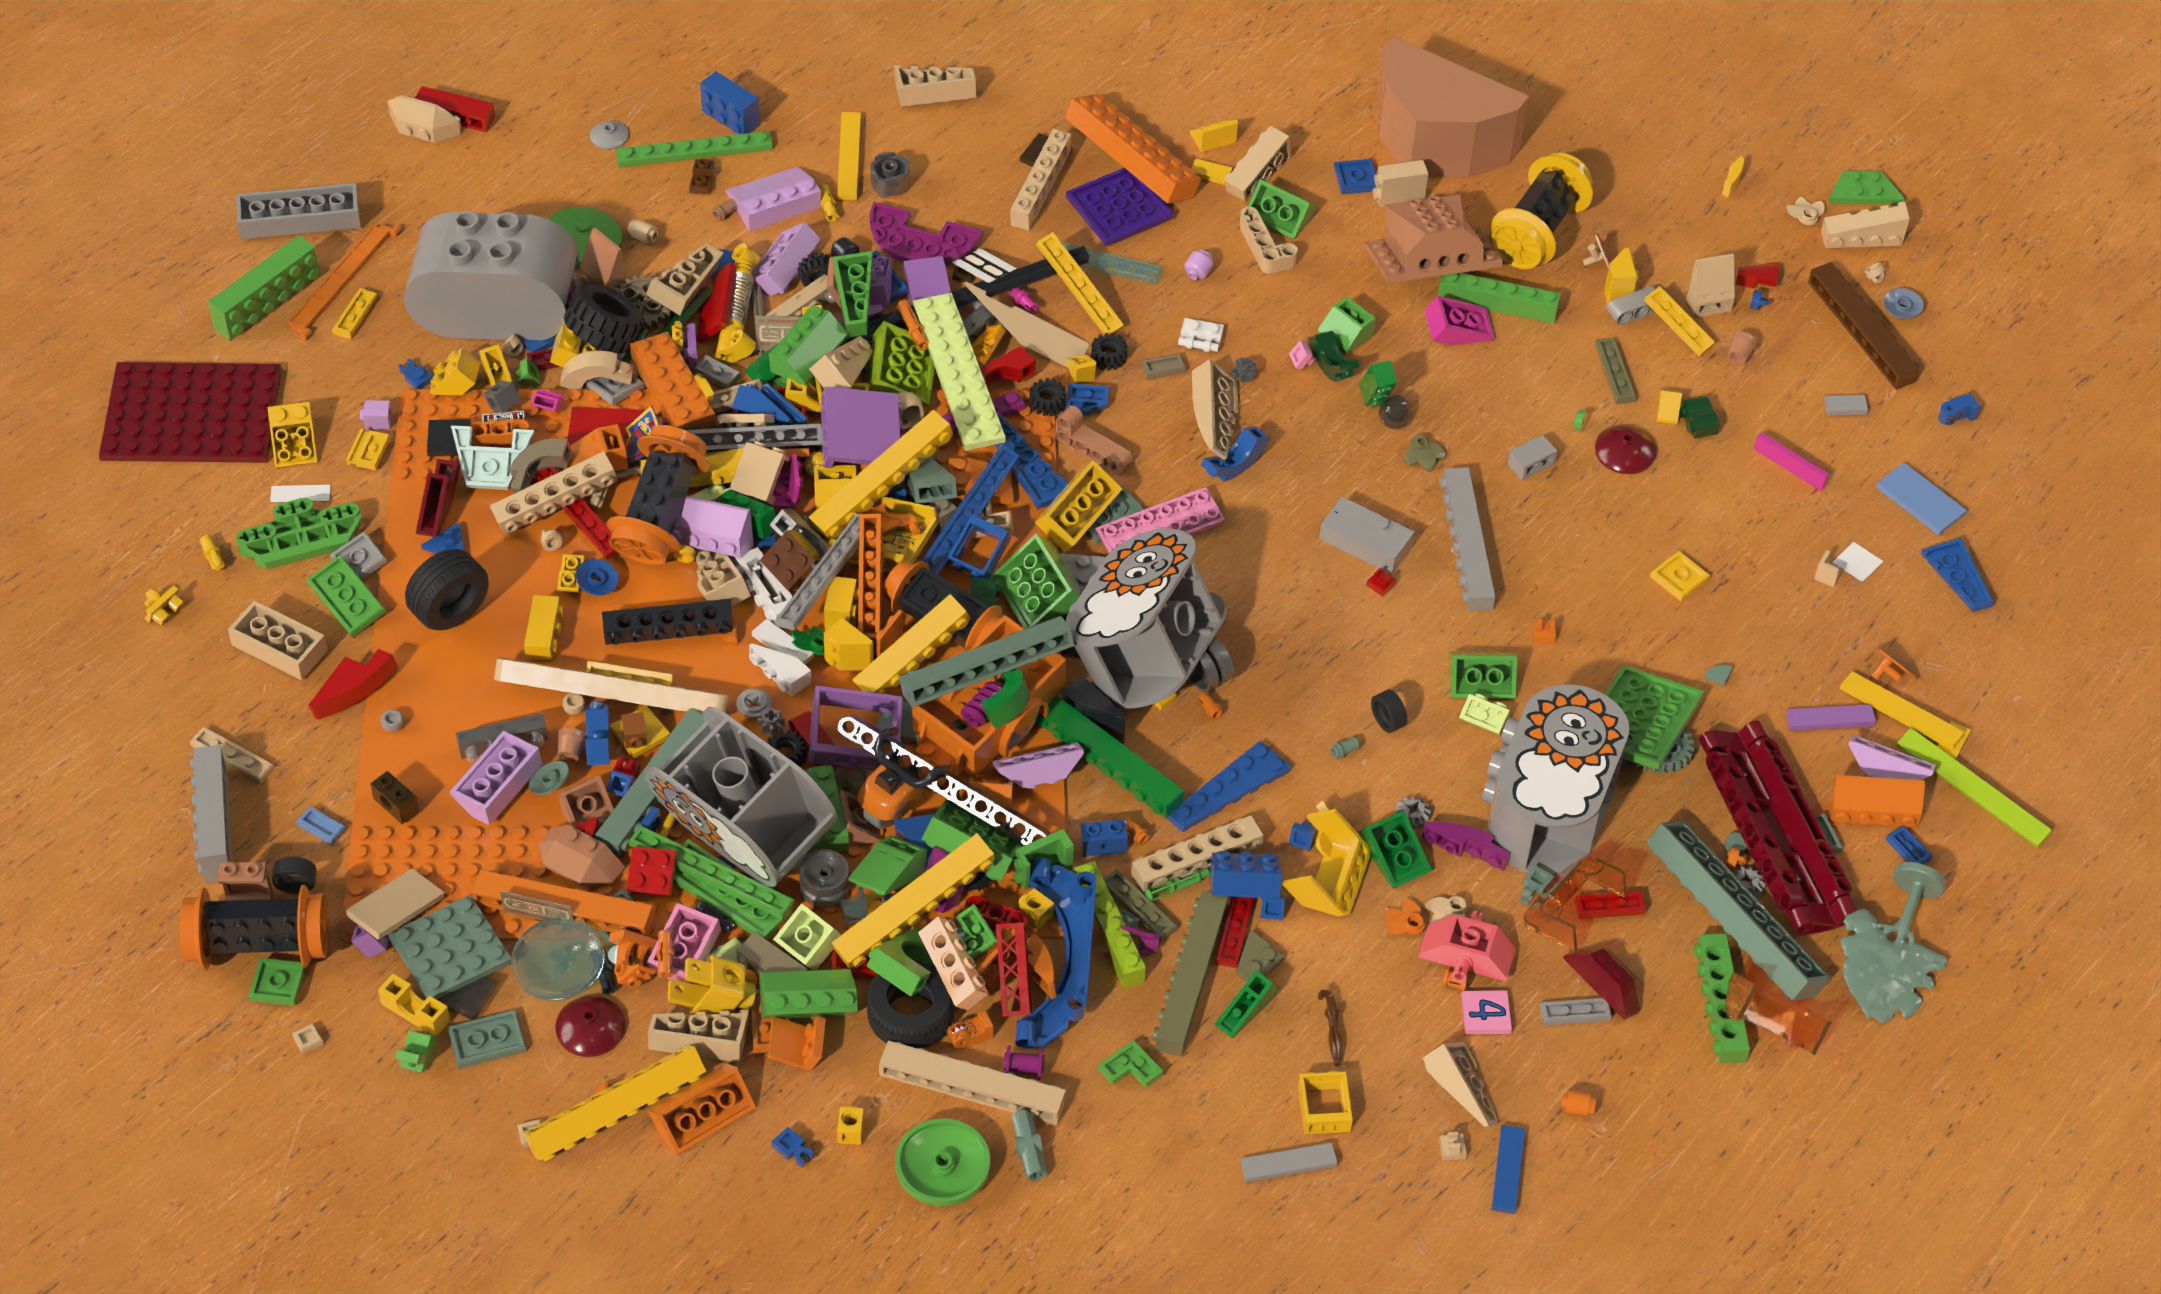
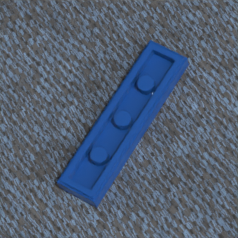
M1501 1125L1491 1208L1493 1211L1515 1214L1524 1128Z

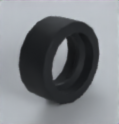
M1388 689L1372 697L1371 708L1373 715L1385 732L1392 733L1406 726L1408 719L1405 706L1394 691Z
M301 857L281 858L273 866L272 883L278 890L290 894H299L302 885H306L310 891L316 883V866L311 861Z

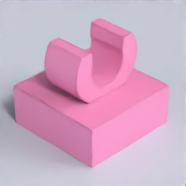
M1300 340L1289 353L1296 369L1302 370L1306 364L1312 365L1316 360L1312 355L1313 351L1309 349L1306 341Z

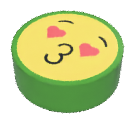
M1580 409L1577 412L1573 425L1574 429L1580 431L1584 429L1588 417L1587 411Z

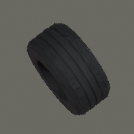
M446 549L438 552L423 562L411 576L405 591L406 605L428 629L441 631L456 627L468 619L484 601L489 587L488 574L467 551Z
M915 961L931 972L922 990L915 995L927 999L932 1005L928 1010L917 1015H904L895 1011L890 1006L896 999L908 994L877 974L872 983H870L867 992L869 1024L876 1036L886 1044L888 1041L901 1042L909 1047L925 1048L940 1041L947 1034V1029L954 1021L955 1005L935 966L926 962Z

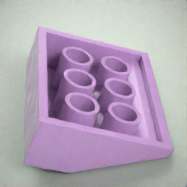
M794 167L726 190L728 197L736 202L737 212L749 231L821 208V191L814 179L799 167Z

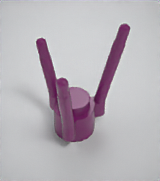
M1126 925L1121 926L1123 930L1140 935L1139 946L1143 947V949L1138 950L1139 955L1150 956L1151 951H1157L1160 934L1144 932ZM1104 952V956H1110V953Z

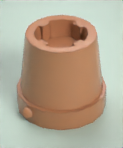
M1735 332L1730 336L1731 343L1727 358L1735 364H1744L1750 354L1757 350L1756 339L1749 333Z
M576 728L560 729L558 733V759L568 763L577 762L586 743L587 735Z

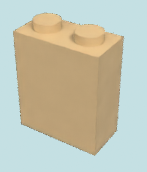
M1419 160L1378 166L1377 175L1374 176L1376 185L1373 188L1374 200H1377L1379 207H1384L1386 204L1408 202L1411 199H1425L1428 171L1424 161Z

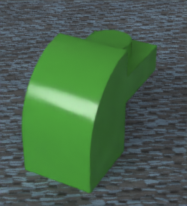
M409 1030L404 1049H397L395 1059L401 1060L400 1067L421 1073L424 1072L433 1055L437 1035Z

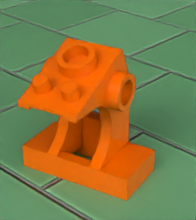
M625 929L610 933L609 942L618 945L614 972L619 984L636 989L646 980L651 979V976L657 972V969L644 967L643 959L645 953L653 951L658 940Z

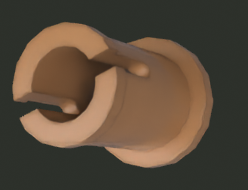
M729 199L720 206H714L712 215L716 220H723L726 215L737 210V204L733 199Z

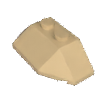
M403 95L388 100L390 116L398 132L401 134L436 143L461 135L462 133L460 118L453 116L436 104Z

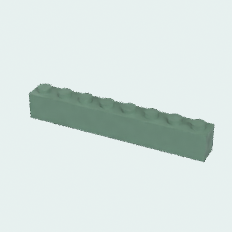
M1059 616L899 677L903 696L912 707L1070 648L1074 646L1071 628Z
M689 708L595 834L596 839L604 843L616 857L620 858L624 852L630 849L628 841L640 825L642 826V820L653 806L657 808L661 803L647 784L644 771L650 766L660 769L705 723L703 714Z

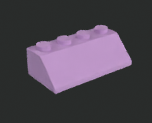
M806 222L781 232L753 270V285H759L762 293L770 296L784 293L789 288V282L798 275L797 267H799V262H802L803 258L807 259V255L812 254L817 249L816 245L820 238Z
M689 496L685 497L672 532V536L678 540L680 545H687L692 548L742 558L754 546L750 509Z
M503 731L452 788L450 795L473 818L490 826L542 766L539 748Z

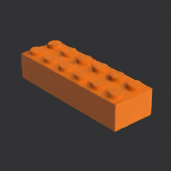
M668 332L630 344L631 360L663 418L665 417L668 426L683 430H690L694 427L707 429L716 426L714 411Z

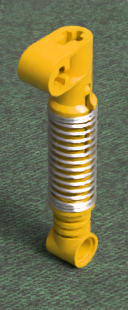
M745 243L738 245L732 253V258L735 260L736 273L727 326L720 330L715 355L716 359L724 364H731L748 357L756 347V342L744 332L754 284L753 269L759 263L760 256Z

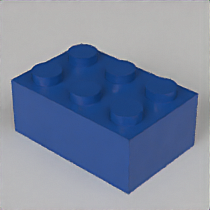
M717 71L700 83L702 111L706 115L711 116L720 124H724L734 133L738 134L751 133L760 126L759 98Z
M1227 851L1211 854L1209 878L1212 895L1280 899L1282 872L1278 856L1271 853L1253 855L1249 852L1230 854Z

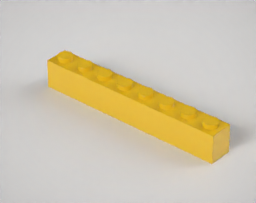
M932 410L812 513L809 519L813 528L828 542L830 539L838 537L856 513L862 514L871 509L877 500L886 496L891 488L901 483L906 475L916 470L920 463L927 457H931L942 444L947 443L951 439L953 432L950 424L936 411Z
M978 833L834 940L832 942L833 949L849 969L854 966L859 967L866 961L865 957L870 954L875 946H880L885 941L893 939L895 936H900L905 927L915 925L921 919L920 916L925 912L935 910L939 906L938 902L945 897L946 899L952 897L957 892L958 887L972 882L975 879V875L981 870L983 872L988 870L995 860L994 853Z
M687 1045L523 1132L536 1159L550 1160L562 1148L564 1150L570 1149L577 1145V1140L583 1137L588 1139L596 1135L598 1129L604 1126L608 1128L619 1122L618 1118L624 1115H634L640 1111L639 1107L658 1102L663 1094L667 1092L668 1094L675 1093L681 1089L680 1085L699 1080L701 1074L706 1072V1069L696 1048Z

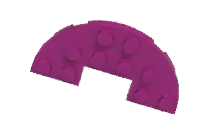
M877 202L873 203L870 211V230L874 241L886 254L902 262L943 256L944 263L951 262L970 252L983 237L982 230L946 221L939 235L908 227L906 224L911 217L910 211Z

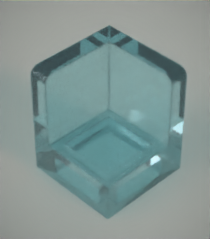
M862 887L858 888L857 898L841 900L845 924L859 922L867 916V903Z

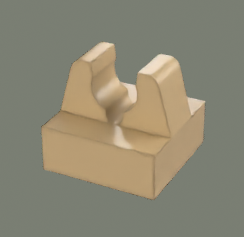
M1448 1132L1447 1135L1439 1137L1443 1161L1466 1159L1467 1153L1463 1134Z

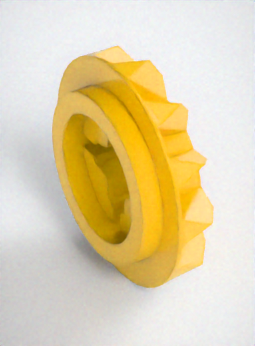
M675 321V325H672V338L679 352L682 353L684 350L682 323Z

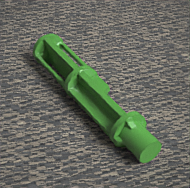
M1207 868L1199 871L1193 870L1192 876L1182 880L1174 878L1146 889L1145 896L1153 902L1201 882L1203 878L1210 876L1209 870ZM1164 884L1167 885V886H1164V887H1162V888H1159V889H1157V890H1155V891H1152V892L1150 891V890L1155 889V888H1157V887H1159V886H1162V885H1164ZM1170 891V892L1167 893V894H1164V895H1162V896H1159V897L1153 899L1154 896H1157V895L1162 894V893H1164V892Z

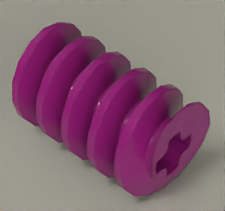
M992 681L985 683L983 688L978 691V694L974 695L972 700L961 709V715L965 721L974 728H978L979 724L985 725L988 718L981 701L993 696L1002 687Z

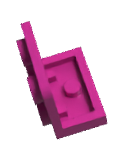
M796 454L791 455L788 474H779L772 493V496L776 497L774 505L769 504L775 511H781L782 509H793L795 511L796 503L800 502L799 489L803 488V478L799 477L801 462L797 461Z

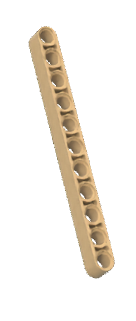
M497 658L494 680L686 712L690 708L703 714L707 707H715L726 713L728 695L507 658Z

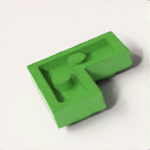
M1134 1040L1098 1064V1071L1112 1085L1131 1073L1144 1088H1147L1163 1076V1070Z

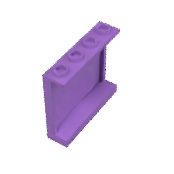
M825 386L821 395L823 468H832L834 461L869 465L901 438L902 420L899 419L901 402H898V394Z

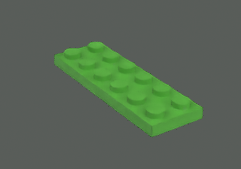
M688 839L683 844V846L735 870ZM675 869L674 883L700 901L706 902L710 905L709 907L715 908L751 935L753 932H756L767 940L793 913V908H791L785 918L781 920Z

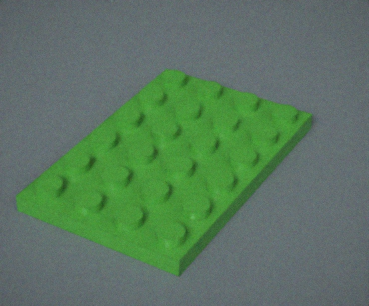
M1623 665L1604 694L1619 705L1628 719L1629 735L1623 759L1659 770L1702 701L1704 691Z

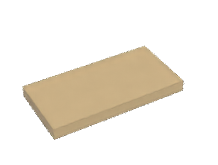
M412 868L348 908L346 916L379 940L442 900L445 892Z

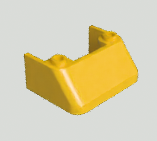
M1336 809L1308 814L1307 819L1319 831L1315 844L1323 855L1315 879L1311 875L1284 880L1282 885L1303 907L1337 917L1347 916L1352 910L1370 859L1369 846Z

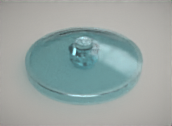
M551 918L533 925L518 939L512 953V969L518 984L528 994L543 1000H565L581 994L596 981L603 968L604 950L599 936L586 923L576 919Z

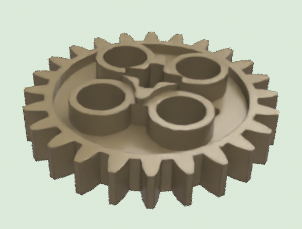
M643 273L640 275V278L633 275V280L631 281L625 278V284L619 282L620 289L614 288V292H619L625 298L630 299L642 311L645 319L643 329L648 327L652 331L653 325L659 328V322L666 323L665 317L671 318L670 312H673L672 310L646 295L652 280L651 274L647 278H644Z

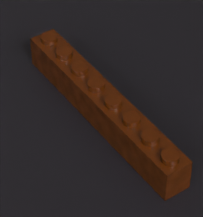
M1832 262L1811 269L1808 280L1810 286L1895 390L1915 383L1920 370L1917 363L1910 358L1907 351L1901 347L1896 338L1886 329L1884 323L1867 306L1863 298L1853 289L1851 283L1844 278L1840 270Z

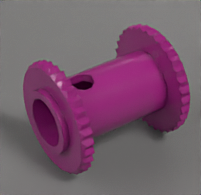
M1008 1045L1004 1058L1005 1073H1009V1071L1038 1073L1037 1080H1041L1045 1059L1043 1048H1040L1039 1054L1012 1053L1011 1045Z

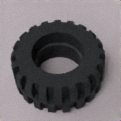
M583 284L577 287L566 306V313L564 315V322L567 324V328L572 330L576 337H580L585 343H589L595 348H600L602 351L619 352L620 354L630 351V344L637 341L645 326L643 313L636 304H633L630 299L625 298L619 292H614L612 289L604 288L601 285Z

